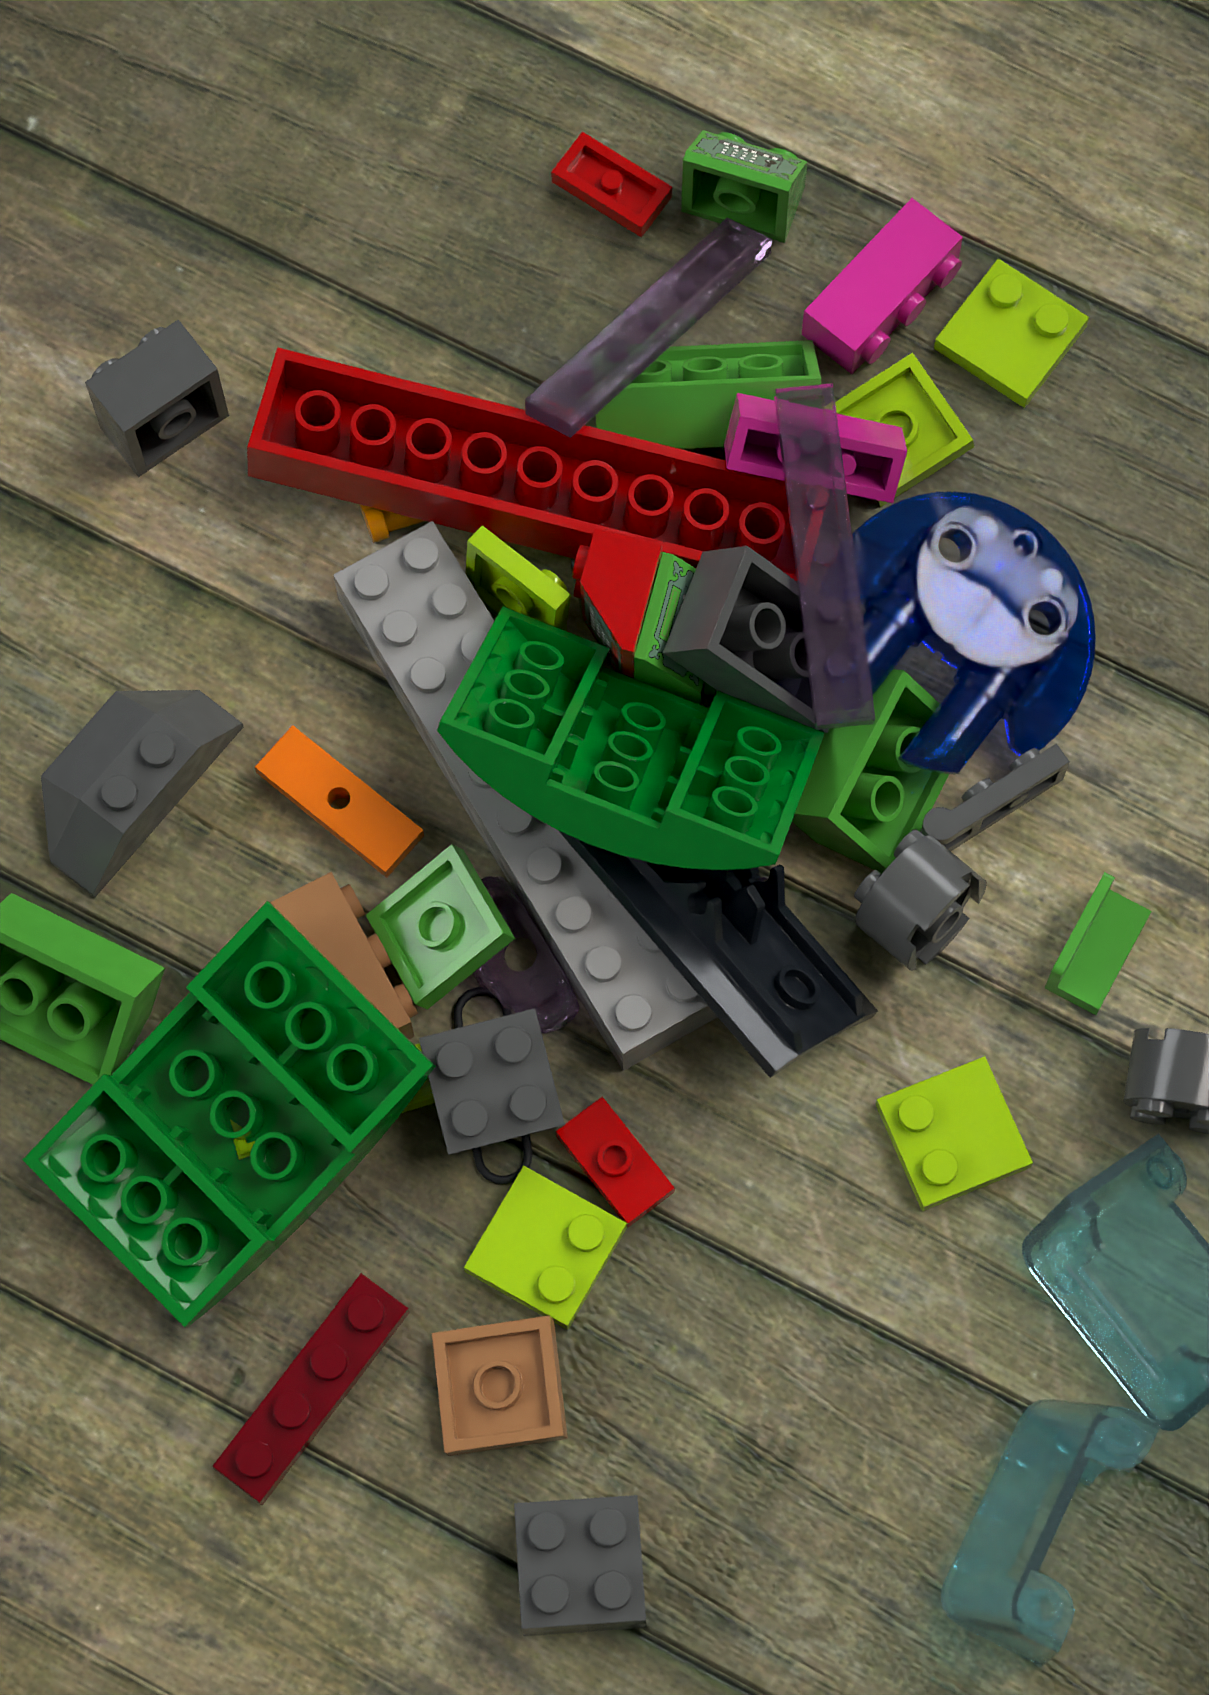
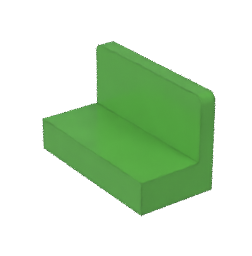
M1104 872L1053 966L1045 985V989L1094 1015H1097L1152 912L1110 890L1115 877Z

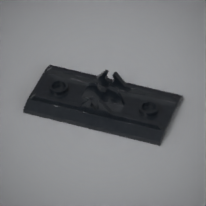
M560 832L770 1078L798 1060L801 1056L850 1027L871 1019L878 1012L875 1006L785 904V877L782 865L771 868L769 878L761 877L758 867L730 870L680 868L622 856Z

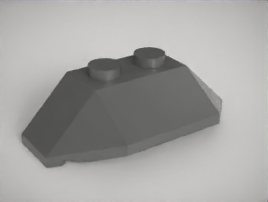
M200 690L115 691L41 775L51 864L95 898L244 727L243 723Z

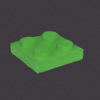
M453 844L366 914L369 923L383 944L415 1005L427 1010L515 939L465 851Z

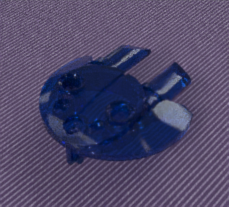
M956 491L934 492L901 500L870 517L856 529L841 545L823 576L818 595L831 606L864 604V609L866 610L823 666L827 682L836 700L851 721L857 718L910 647H918L923 643L933 653L938 651L942 654L941 660L958 670L953 678L955 685L900 755L899 760L925 770L952 775L959 774L1000 719L1005 721L1008 748L1018 756H1021L1033 748L1038 750L1044 748L1067 725L1079 707L1092 674L1096 644L1094 614L1086 585L1077 566L1059 541L1039 522L1010 504L979 494ZM940 538H948L958 546L960 551L958 563L949 562L940 554L938 548ZM1030 610H1037L1047 618L1049 623L1047 635H1040L1031 628L1028 621Z

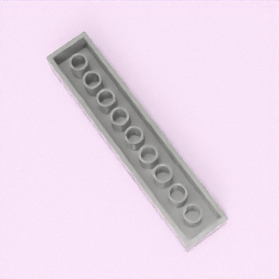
M429 522L333 574L339 602L622 1070L630 1068L717 1018L716 1014L561 833L529 815L496 792L453 752L437 732L443 714L493 625L494 619L434 522Z

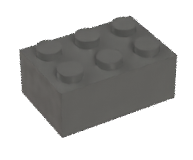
M742 546L704 551L702 553L663 653L717 691L828 733L866 632L750 547Z

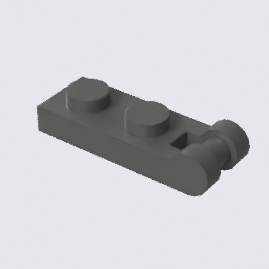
M1057 743L1042 753L1037 748H1033L1012 762L1009 766L1011 772L994 783L990 778L983 779L968 789L962 796L964 802L954 809L949 810L944 807H936L927 812L920 833L924 836H933L948 850L952 851L1064 779L1070 761Z

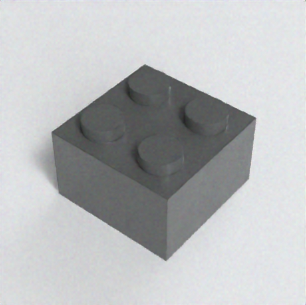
M179 319L166 328L158 327L147 333L139 342L138 347L120 359L113 358L102 363L94 371L92 378L85 382L100 429L138 477L229 416L218 369Z
M535 1008L419 1038L422 1053L435 1065V1068L429 1075V1081L448 1155L565 1125Z
M638 1495L514 1503L523 1636L646 1628Z

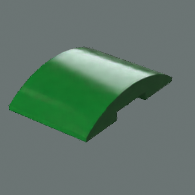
M502 606L437 728V732L453 752L479 778L517 807L556 830L587 844L622 856L661 865L707 870L749 869L776 864L824 737V732L720 691L716 692L710 708H707L603 667L610 649L608 647Z
M269 901L252 916L186 986L190 991L188 995L112 1075L103 1074L23 1159L33 1172L183 1327H189L230 1293L317 1210L392 1126L435 1068V1065ZM231 1120L240 1125L242 1129L234 1132ZM233 1139L246 1140V1143L254 1142L250 1156L239 1160Z

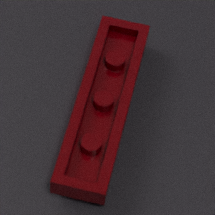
M361 1273L212 1467L260 1505H263L410 1313L409 1308Z

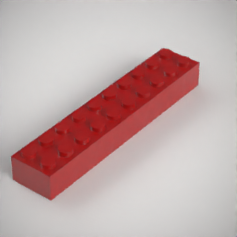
M277 347L247 446L248 476L427 522L433 521L435 524L470 533H475L483 525L502 541L576 559L580 545L590 547L595 528L662 544V553L673 554L694 568H697L704 551L748 546L805 588L829 490L730 470L726 468L725 460L279 347Z

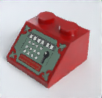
M595 528L590 547L580 545L576 555L572 578L576 579L574 597L581 599L582 619L597 643L610 648L607 659L613 669L618 673L634 678V655L662 557V544Z

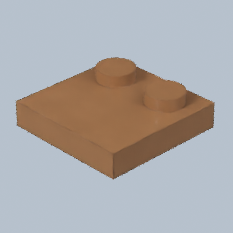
M550 1315L432 1333L445 1454L453 1456L568 1439L554 1319Z

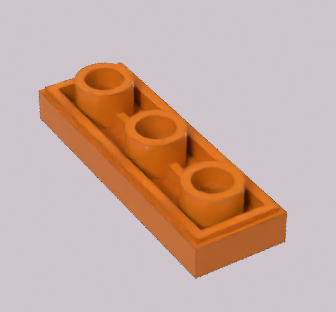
M293 725L255 766L256 773L386 878L424 837V830ZM338 798H345L350 801L342 809L331 807L332 802Z

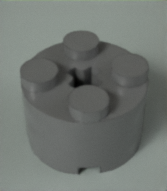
M918 830L911 831L903 838L894 852L896 859L882 874L877 870L871 872L861 882L854 894V897L862 903L855 916L856 925L910 971L916 970V958L926 965L949 945L970 919L963 913V908L971 897L979 904L987 886L984 878L933 836H924Z
M1150 1028L1134 1030L1123 1102L1132 1107L1130 1119L1157 1125H1164L1166 1117L1189 1119L1190 1130L1209 1134V1034L1165 1028L1164 1040L1148 1039Z

